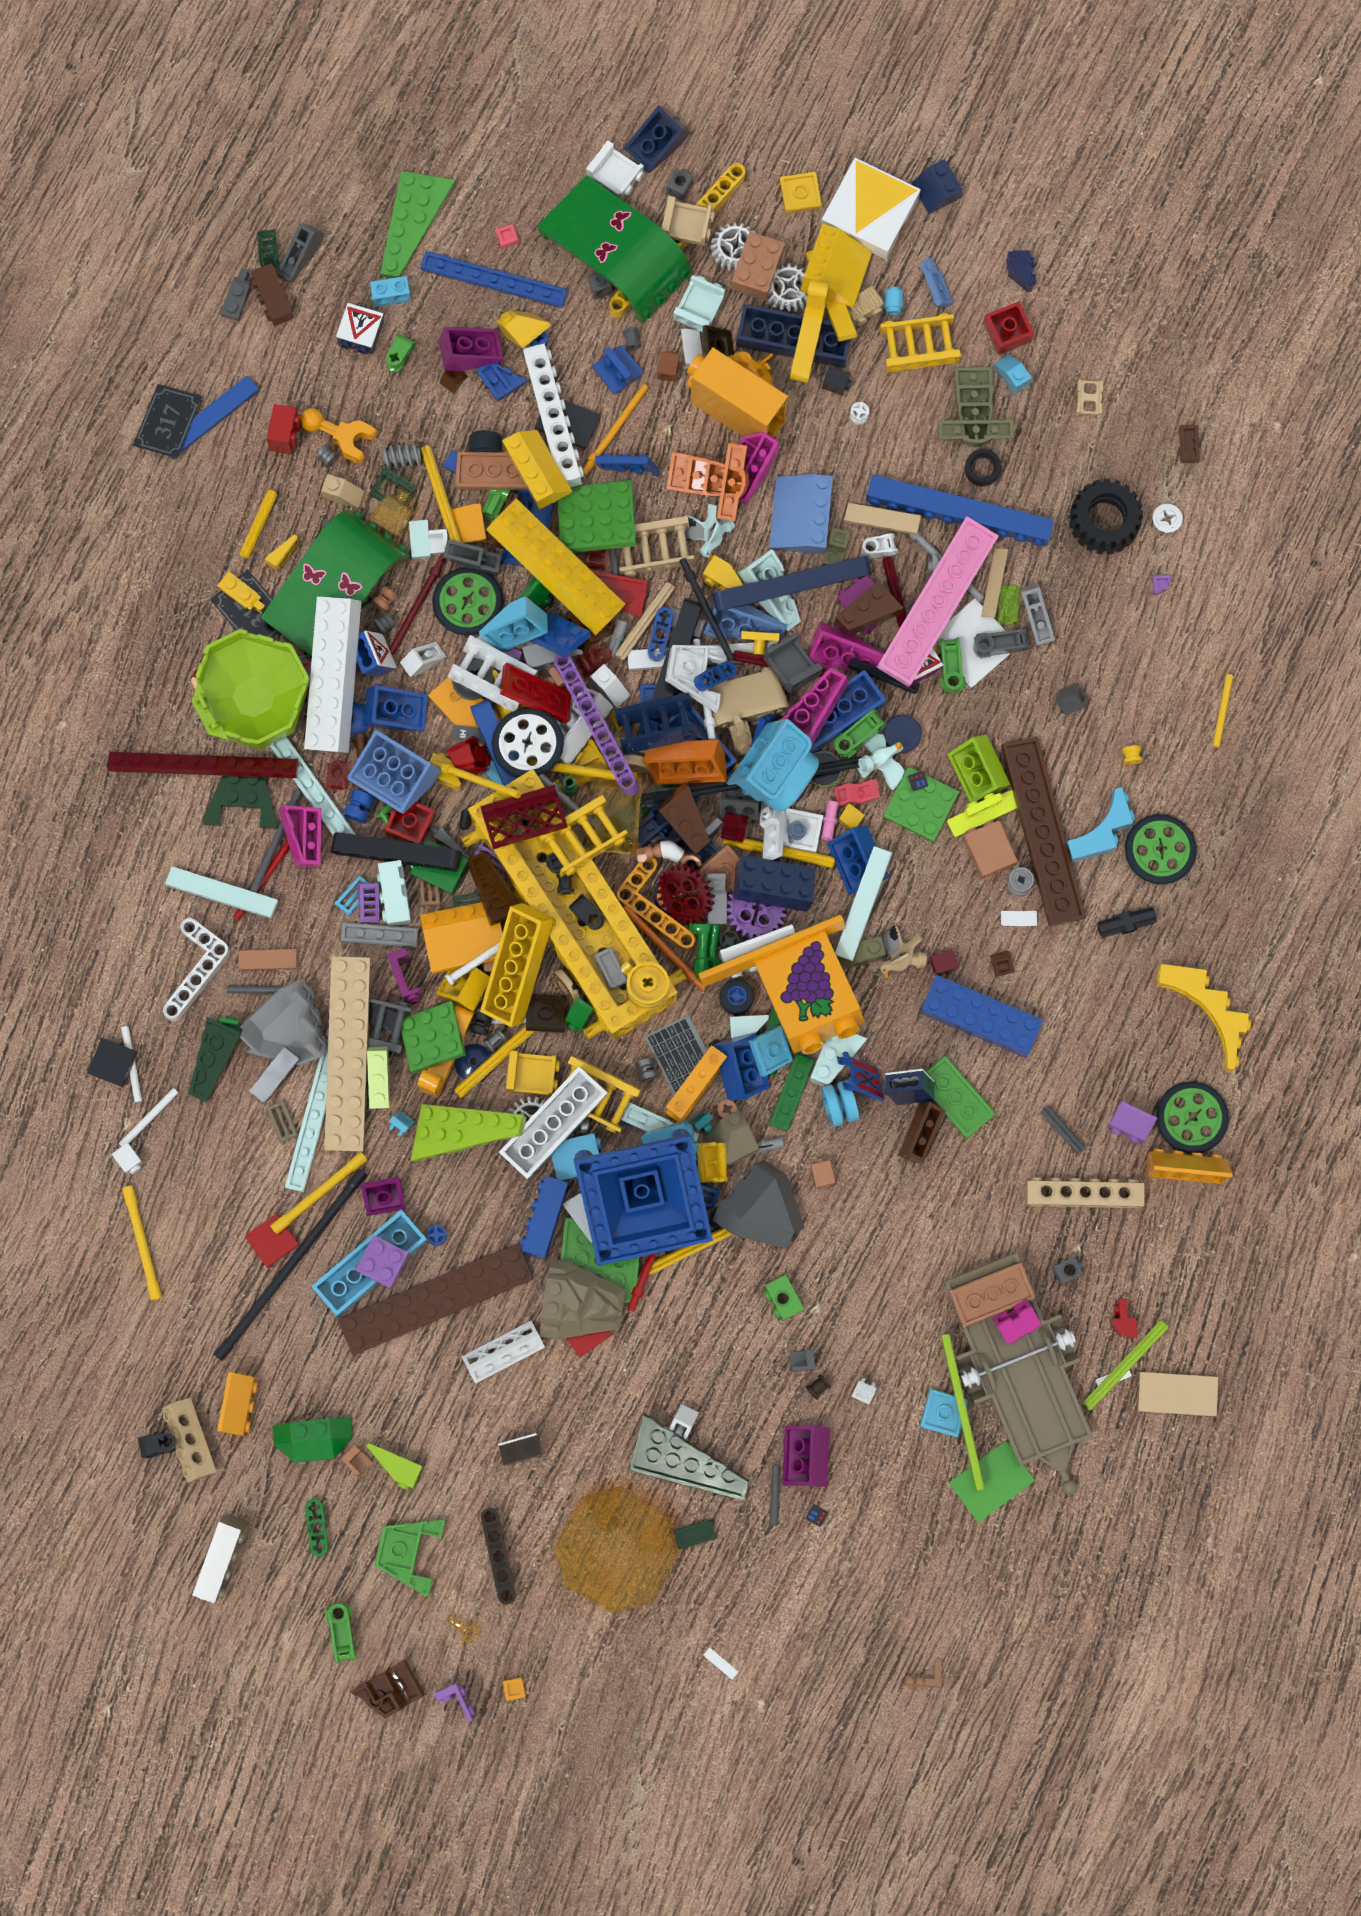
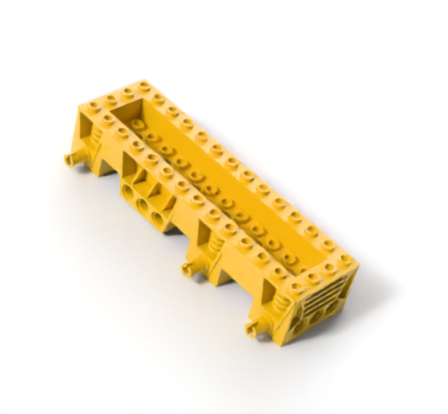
M534 769L506 785L509 788L520 791L521 794L544 788ZM556 779L554 782L560 786V790H563L562 784ZM496 791L468 808L475 830L460 839L466 849L479 840L484 841L488 848L494 852L509 875L511 883L515 888L514 895L519 902L554 918L548 942L574 983L579 985L597 1016L596 1022L582 1029L584 1034L587 1035L586 1037L590 1040L601 1031H606L614 1042L675 1004L678 992L674 986L687 979L681 969L668 976L669 994L665 1001L651 1009L635 1005L629 998L627 990L623 991L619 987L610 990L594 957L599 950L612 947L620 966L628 960L632 962L634 967L643 962H654L659 965L658 961L592 859L576 868L577 871L572 877L574 893L558 895L557 888L559 887V882L556 874L548 869L546 862L540 863L536 859L541 853L547 856L553 853L549 844L546 845L544 843L540 846L536 840L537 837L493 849L480 806L511 797ZM556 804L547 805L545 808L553 811ZM537 809L529 810V811L527 812V814H529V815H531L532 813L536 814L538 810H537ZM542 812L539 819L546 821L550 815ZM515 814V815H512V816H509L508 819H510V820L516 822V821L513 819V818L516 816V814ZM553 817L550 823L555 824L561 819ZM495 820L489 822V824L497 827L501 821ZM505 823L501 829L509 832L512 826ZM540 824V828H535V830L541 829L543 825ZM498 833L494 838L495 842L503 840L505 835ZM560 833L555 836V841L570 863L580 858L565 834ZM592 845L591 847L586 849L585 852H590L591 850L596 848V846ZM581 894L594 905V908L603 917L604 924L599 930H592L587 925L580 926L577 923L579 918L569 908ZM591 918V921L595 924L598 922L596 918ZM646 983L644 986L645 988L647 986L652 987L650 983Z

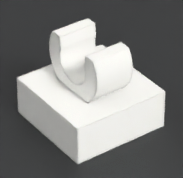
M862 1378L861 1381H858L851 1397L870 1404L877 1388H875V1382H872L870 1386L864 1383L866 1378Z

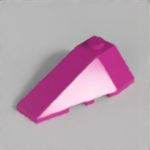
M821 621L812 637L808 656L814 665L820 663L825 669L841 668V670L851 669L848 667L851 658H856L877 667L885 654L884 651L855 636H846L841 629Z

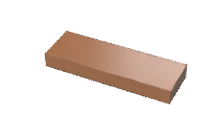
M297 949L239 951V971L297 969Z

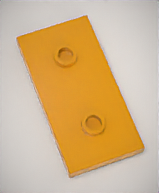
M450 678L445 679L428 694L429 699L454 725L478 728L470 706L483 702L482 698L477 700L464 699L456 693ZM495 713V716L499 723L501 720L499 716Z

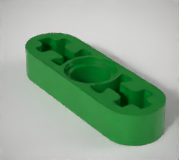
M311 1499L305 1505L310 1550L313 1555L321 1557L326 1555L329 1550L324 1506L320 1500ZM313 1502L320 1506V1509L316 1512L317 1516L321 1515L322 1519L310 1521V1516L314 1517V1512L309 1510ZM315 1522H320L323 1526L322 1531L318 1534L313 1533L311 1529L312 1524ZM324 1535V1539H320V1543L325 1545V1549H322V1553H319L318 1550H314V1546H317V1539L313 1540L312 1536L320 1537Z

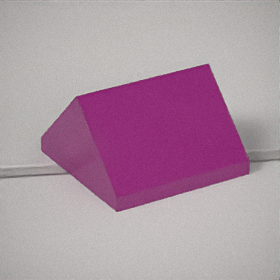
M399 1177L360 1184L367 1216L406 1209L401 1179Z

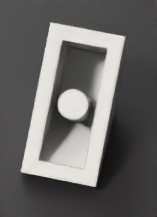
M433 642L412 649L400 663L409 676L413 677L424 673L447 656L437 642Z
M605 664L590 676L591 683L615 708H618L630 697V694L619 679Z
M681 1404L670 1426V1430L687 1439L699 1412Z

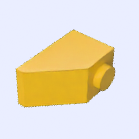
M440 752L438 754L433 753L429 761L432 763L433 760H437L442 763L448 762L452 764L449 757ZM441 771L435 782L461 791L462 789L460 780L455 775H447Z

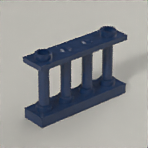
M689 692L614 709L618 727L624 726L626 736L625 739L620 740L623 755L698 739L695 723L689 724L687 715L688 711H693ZM680 714L682 726L671 728L668 716ZM661 718L663 730L652 732L650 720ZM642 722L644 734L633 737L631 724Z

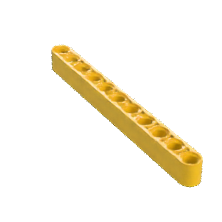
M740 163L732 164L699 200L696 206L708 208V204L712 205V211L716 214L745 181V167ZM738 172L741 175L736 177L733 173ZM725 185L728 186L729 189L723 190L721 189V187ZM710 199H716L717 202H716V203H711V202H709V200H710ZM683 241L677 243L682 251L689 244ZM619 290L609 301V312L614 318H622L631 308L630 303ZM620 305L622 306V308L616 310L613 308V306Z

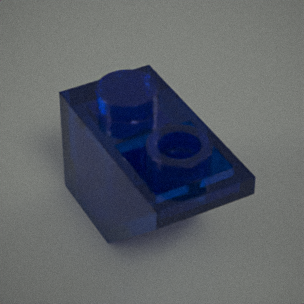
M1030 250L1008 251L1006 257L1008 277L1025 291L1031 292L1033 285H1036V276L1032 274L1034 257H1031Z

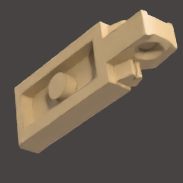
M736 714L732 716L734 726L729 727L734 752L738 757L747 754L751 747L752 738L747 721L743 722L740 715Z

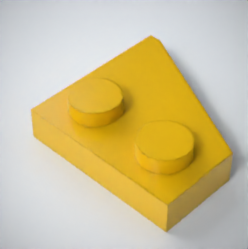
M592 739L587 742L586 748L578 754L576 761L572 763V765L608 769L607 763ZM568 774L571 776V779L574 777L577 788L596 778Z

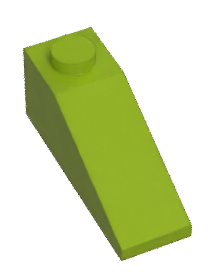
M370 1443L367 1444V1448L390 1476L399 1482L398 1487L408 1490L409 1487L414 1489L423 1466Z

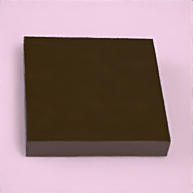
M532 994L526 1013V1031L564 1033L566 996Z

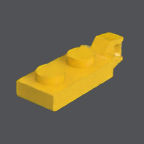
M228 572L218 583L217 587L246 610L249 609L251 611L254 608L262 614L266 609L265 605L259 601L261 597L258 593L231 572Z

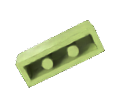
M388 1046L368 1047L369 1108H389Z

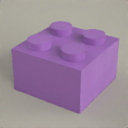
M373 1235L355 1271L392 1290L410 1254Z

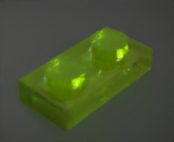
M1001 585L998 623L1017 625L1019 586Z

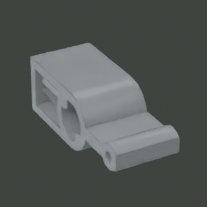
M706 873L705 880H711L708 886L714 887L710 893L715 895L711 899L715 904L711 906L713 910L708 913L709 916L704 918L703 922L706 924H727L726 874Z

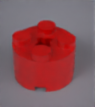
M471 736L452 745L447 750V754L455 768L478 776L489 770L487 766L490 765V758L484 745L480 746L477 743L480 741L477 737Z

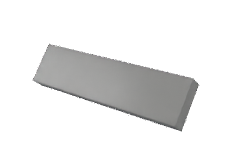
M342 922L341 942L406 948H417L419 928Z

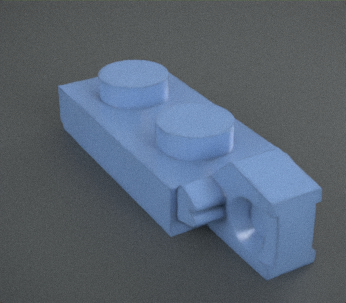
M927 258L920 265L926 277L927 285L931 290L933 301L937 307H949L953 304L943 275L941 271L937 270L933 258Z

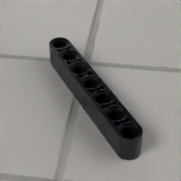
M688 598L683 600L652 700L675 695L677 688L665 681L670 649L673 645H691L702 610L698 601ZM661 718L652 719V721L662 723Z
M340 832L334 833L330 851L336 855L383 862L401 860L403 865L452 872L458 871L462 854L461 851L452 848Z

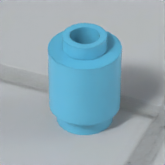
M889 287L885 291L884 309L887 315L897 316L903 310V291L899 287Z

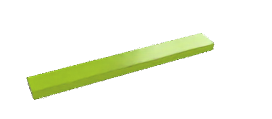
M942 1335V1345L975 1490H984L950 1335Z

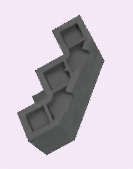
M765 1160L754 1163L748 1169L751 1173L745 1180L741 1178L731 1189L732 1195L727 1200L723 1199L719 1203L712 1221L735 1236L788 1249L790 1242L797 1235L796 1231L802 1230L805 1227L787 1175Z

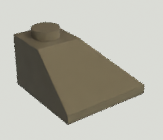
M739 1110L722 1118L707 1136L709 1143H726L727 1167L759 1151L752 1131Z

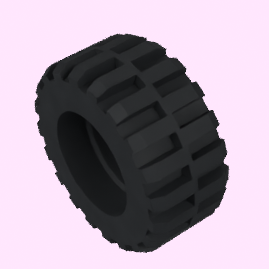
M1104 479L1103 483H1100V480L1093 481L1092 485L1087 484L1084 486L1083 490H1080L1070 510L1069 525L1073 529L1072 535L1074 538L1078 537V543L1081 546L1085 544L1087 546L1086 550L1090 552L1092 549L1097 550L1096 554H1102L1103 551H1107L1109 555L1113 554L1115 550L1117 552L1122 551L1125 546L1128 547L1133 539L1136 538L1142 524V504L1140 500H1136L1138 495L1135 491L1132 493L1129 491L1130 487L1125 484L1123 487L1120 485V481L1117 480L1114 483L1110 482V479ZM1099 503H1108L1115 506L1123 516L1121 527L1112 531L1097 528L1089 518L1090 508Z

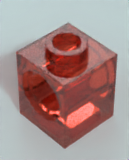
M340 760L327 763V788L347 790V764ZM335 771L342 772L339 778H334L332 775Z

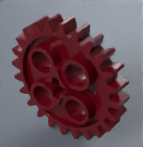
M678 863L665 870L663 875L659 877L661 881L657 883L660 889L656 891V893L661 894V897L658 898L659 901H663L661 908H667L665 913L668 914L670 912L672 914L671 918L677 917V922L683 921L685 925L689 922L694 924L702 921L709 916L708 913L713 910L711 906L715 904L711 900L715 895L710 893L714 887L708 886L711 880L706 881V873L700 875V868L695 871L694 865L688 867L687 863L683 865Z

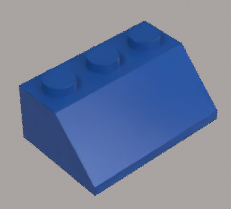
M867 825L854 827L827 843L832 857L835 858L836 866L849 895L857 893L873 847H876ZM887 870L883 878V881L889 878Z
M757 1033L729 1038L714 1045L716 1049L727 1056L719 1067L727 1100H745L770 1088L767 1076H760L749 1044V1040L757 1037Z

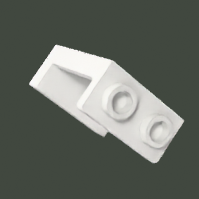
M610 141L605 143L586 168L587 176L621 200L626 195L629 196L634 188L633 185L636 181L640 182L645 174L643 164L637 165L616 151L614 144Z

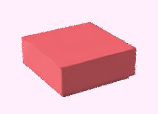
M513 224L495 230L501 248L519 243Z

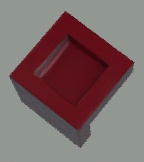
M726 812L721 838L743 843L748 816Z
M952 949L931 955L929 959L935 977L936 975L941 976L956 971L959 967Z

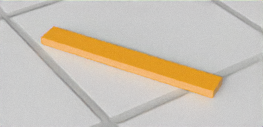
M838 915L698 974L703 987H706L754 967V961L825 931L828 936L845 929L844 920L841 915Z

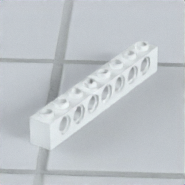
M545 343L524 348V357L550 453L570 487L581 485V477H584L582 466H578L576 462L579 460L577 449L573 450L572 447L575 441L573 433L568 432L567 427H570L569 418L563 414V410H566L564 400L559 399L558 394L561 393L559 382L555 383L554 377H557L555 367L551 366L549 362L552 360L550 349L546 350ZM539 364L545 365L543 368H537ZM543 381H549L546 385L541 384ZM548 397L554 398L552 401H546ZM552 414H558L556 418L550 417ZM558 430L563 431L560 435L554 434ZM562 447L568 448L564 452L559 451ZM566 464L572 465L570 468L563 467Z

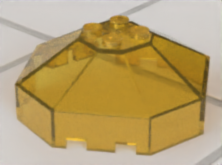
M620 1486L581 1497L554 1545L564 1586L613 1614L652 1603L679 1554L669 1514Z

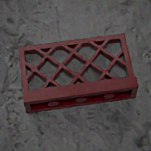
M555 785L521 794L519 799L510 797L480 806L493 849L568 828ZM556 803L553 811L545 808L547 805ZM532 809L538 810L535 816L529 815L527 812ZM542 812L550 815L546 821L539 819ZM520 815L516 822L508 819L509 816ZM553 817H557L562 820V823L555 825L551 824L550 822L553 819ZM523 818L531 820L528 826L520 824ZM501 821L497 827L490 825L489 822ZM535 822L543 825L538 830L532 829V826ZM505 823L512 825L509 832L501 829ZM516 828L524 830L521 835L513 834ZM498 833L505 835L503 840L495 842L494 838Z

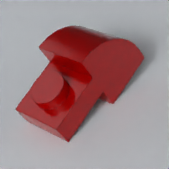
M1127 1298L1116 1300L1114 1315H1117L1118 1319L1110 1320L1113 1330L1123 1338H1137L1136 1317L1128 1318Z

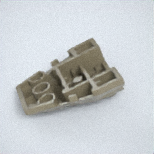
M551 1259L541 1314L540 1337L561 1340L620 1329L626 1290L572 1262Z

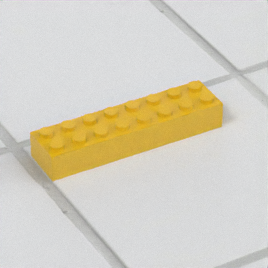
M517 498L486 529L595 635L625 605L610 588Z

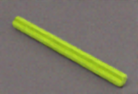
M1160 1320L1083 1401V1405L1088 1410H1092L1167 1331L1168 1325Z

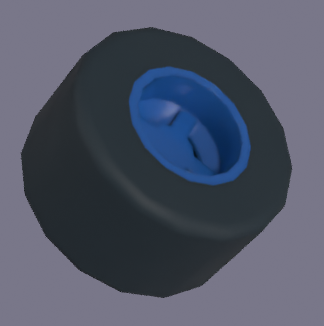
M488 430L475 431L469 436V452H502V436L499 433Z
M732 979L721 988L719 995L720 1004L728 1014L734 1016L742 1015L752 1007L754 991L746 981Z

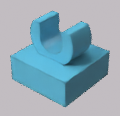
M400 1110L390 1119L389 1122L392 1124L389 1129L393 1130L397 1127L400 1130L397 1136H401L412 1128L415 1121Z

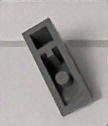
M300 223L277 274L293 282L317 251L325 233L311 225Z

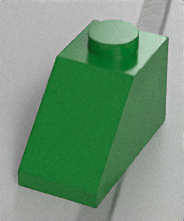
M577 998L565 1019L566 1027L574 1033L577 1031L582 1033V1029H585L594 1016V1008L580 998Z

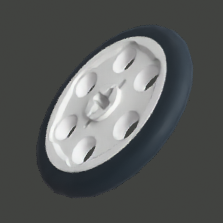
M521 708L510 712L497 724L493 733L492 751L496 761L502 769L516 777H520L534 769L538 777L541 774H546L554 768L563 753L564 738L560 725L547 712L538 709ZM522 720H526L529 723L528 728L525 730H521L518 727L519 722ZM538 726H546L547 732L544 735H539L536 732ZM508 733L515 735V739L511 743H507L504 740L505 735ZM530 736L531 743L533 744L525 748L523 741H527ZM545 743L552 746L551 751L548 753L541 751V746ZM512 751H517L519 753L518 760L511 761L509 754ZM531 756L538 759L537 764L534 766L527 764V759Z

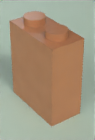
M994 820L988 821L983 824L984 827L979 829L976 827L966 831L963 837L981 880L1014 867L1018 862L1000 820L996 822Z

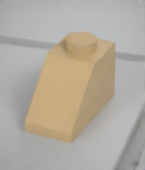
M327 474L321 490L324 499L359 509L364 495V490L345 479Z

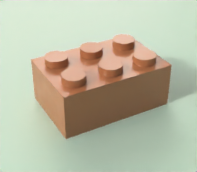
M749 231L732 279L731 290L767 301L784 253L785 243Z

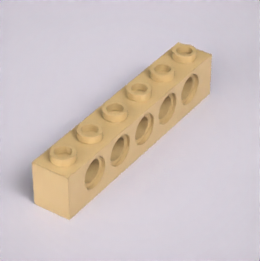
M1030 1178V1181L1026 1182V1206L1142 1209L1144 1207V1183H1139V1180L1134 1179L1127 1180V1183H1120L1119 1179H1109L1108 1182H1100V1179H1089V1182H1081L1079 1178H1071L1069 1182H1065L1061 1178H1050V1181H1042V1178ZM1043 1187L1050 1189L1051 1195L1049 1197L1042 1195L1041 1189ZM1061 1188H1068L1070 1196H1062ZM1080 1189H1088L1090 1193L1089 1197H1082L1080 1194ZM1100 1189H1107L1109 1197H1101L1099 1194ZM1119 1190H1127L1128 1198L1120 1197Z

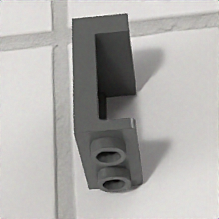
M797 634L784 637L777 645H770L766 649L763 658L789 694L820 677L823 670L820 663L814 665L797 641L799 638Z

